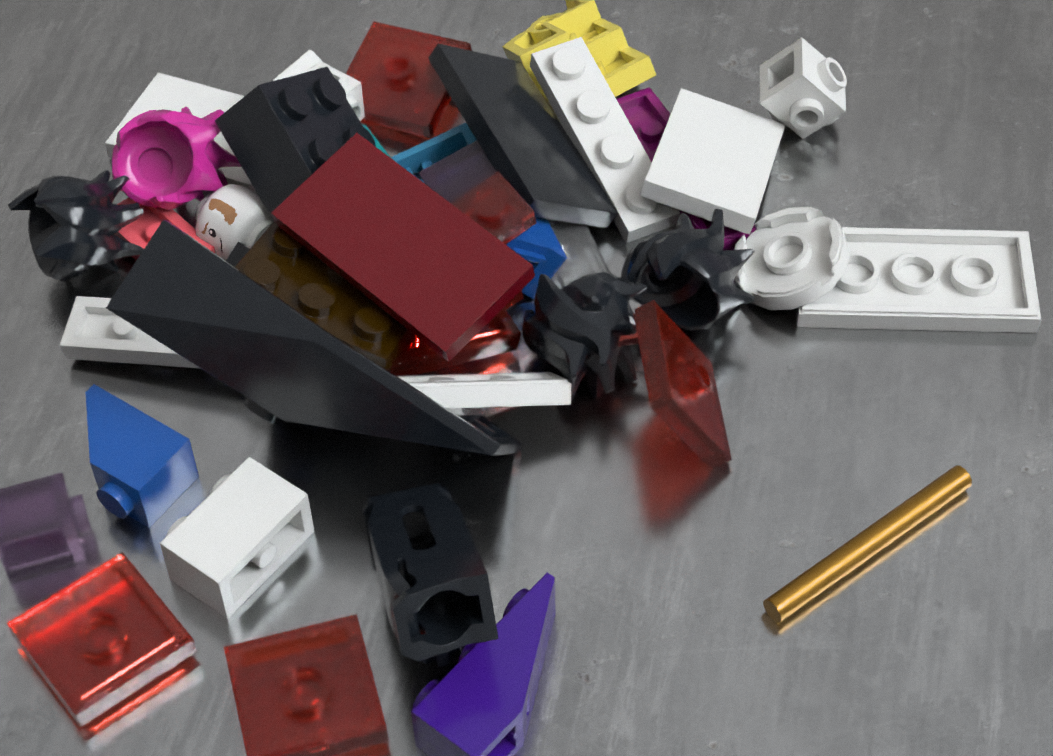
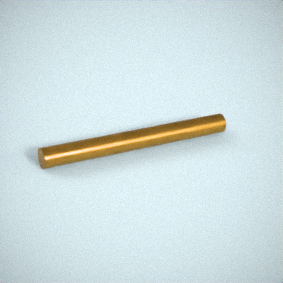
M959 465L945 472L765 599L763 605L767 614L778 623L790 616L972 485L969 473Z

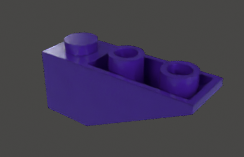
M547 572L530 590L524 588L518 591L506 606L503 618L496 624L499 639L466 645L459 657L458 664L441 681L433 680L421 690L411 711L416 747L428 756H514L522 748L556 614L554 576Z

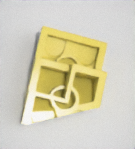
M565 0L567 10L563 13L541 16L527 30L502 46L508 59L522 63L554 114L552 106L530 68L532 53L582 37L615 97L656 76L650 57L628 46L622 28L601 18L594 0Z

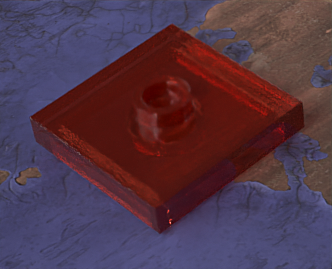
M373 21L346 72L348 76L360 81L362 85L365 117L361 122L432 138L451 101V97L431 66L428 57L438 43L472 51L471 44Z
M654 300L634 309V319L650 408L707 465L715 468L731 461L732 458L712 363Z
M123 552L7 623L13 638L80 727L197 652L194 639Z
M357 614L224 646L247 756H333L389 741L386 722Z

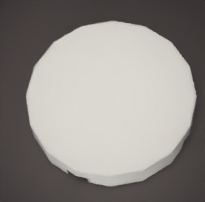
M812 207L786 208L766 215L755 223L757 230L752 232L747 239L743 234L734 250L753 249L755 251L741 267L734 280L739 289L754 296V301L750 302L751 304L768 310H792L815 302L832 290L846 272L850 256L847 240L841 225L834 218L832 220L825 217L822 210Z

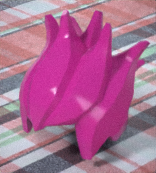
M188 107L182 108L181 112L164 109L149 110L127 122L117 133L116 145L113 148L111 175L113 180L123 175L130 178L120 191L141 205L171 210L181 207L193 199L201 202L204 198L203 191H216L221 187L227 186L228 182L221 168L241 167L235 155L225 150L214 140L221 132L215 120L224 112L219 109L203 118L192 115Z

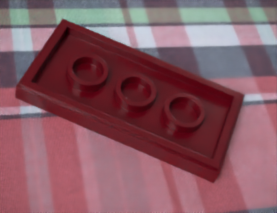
M358 133L351 137L271 212L277 226L448 362L535 277L534 268L531 263Z

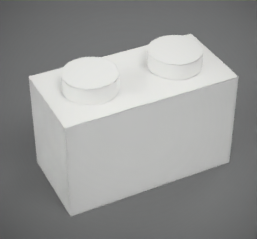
M248 457L232 474H226L221 477L214 485L210 495L188 516L181 517L174 522L165 538L160 542L170 580L226 619H229L314 532L308 494L251 457Z

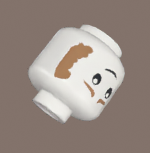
M229 184L202 199L196 210L197 221L195 231L200 239L214 246L215 253L226 261L238 242L245 244L251 249L274 221L258 194L244 186Z

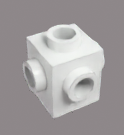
M802 37L760 65V104L769 111L775 121L787 125L802 139L823 126L832 124L839 116L846 113L845 86L847 85V78L844 70L836 60L830 57L825 58Z

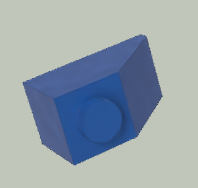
M93 384L85 394L90 465L99 489L96 495L101 504L113 515L119 518H125L128 515L150 528L199 477L190 439Z

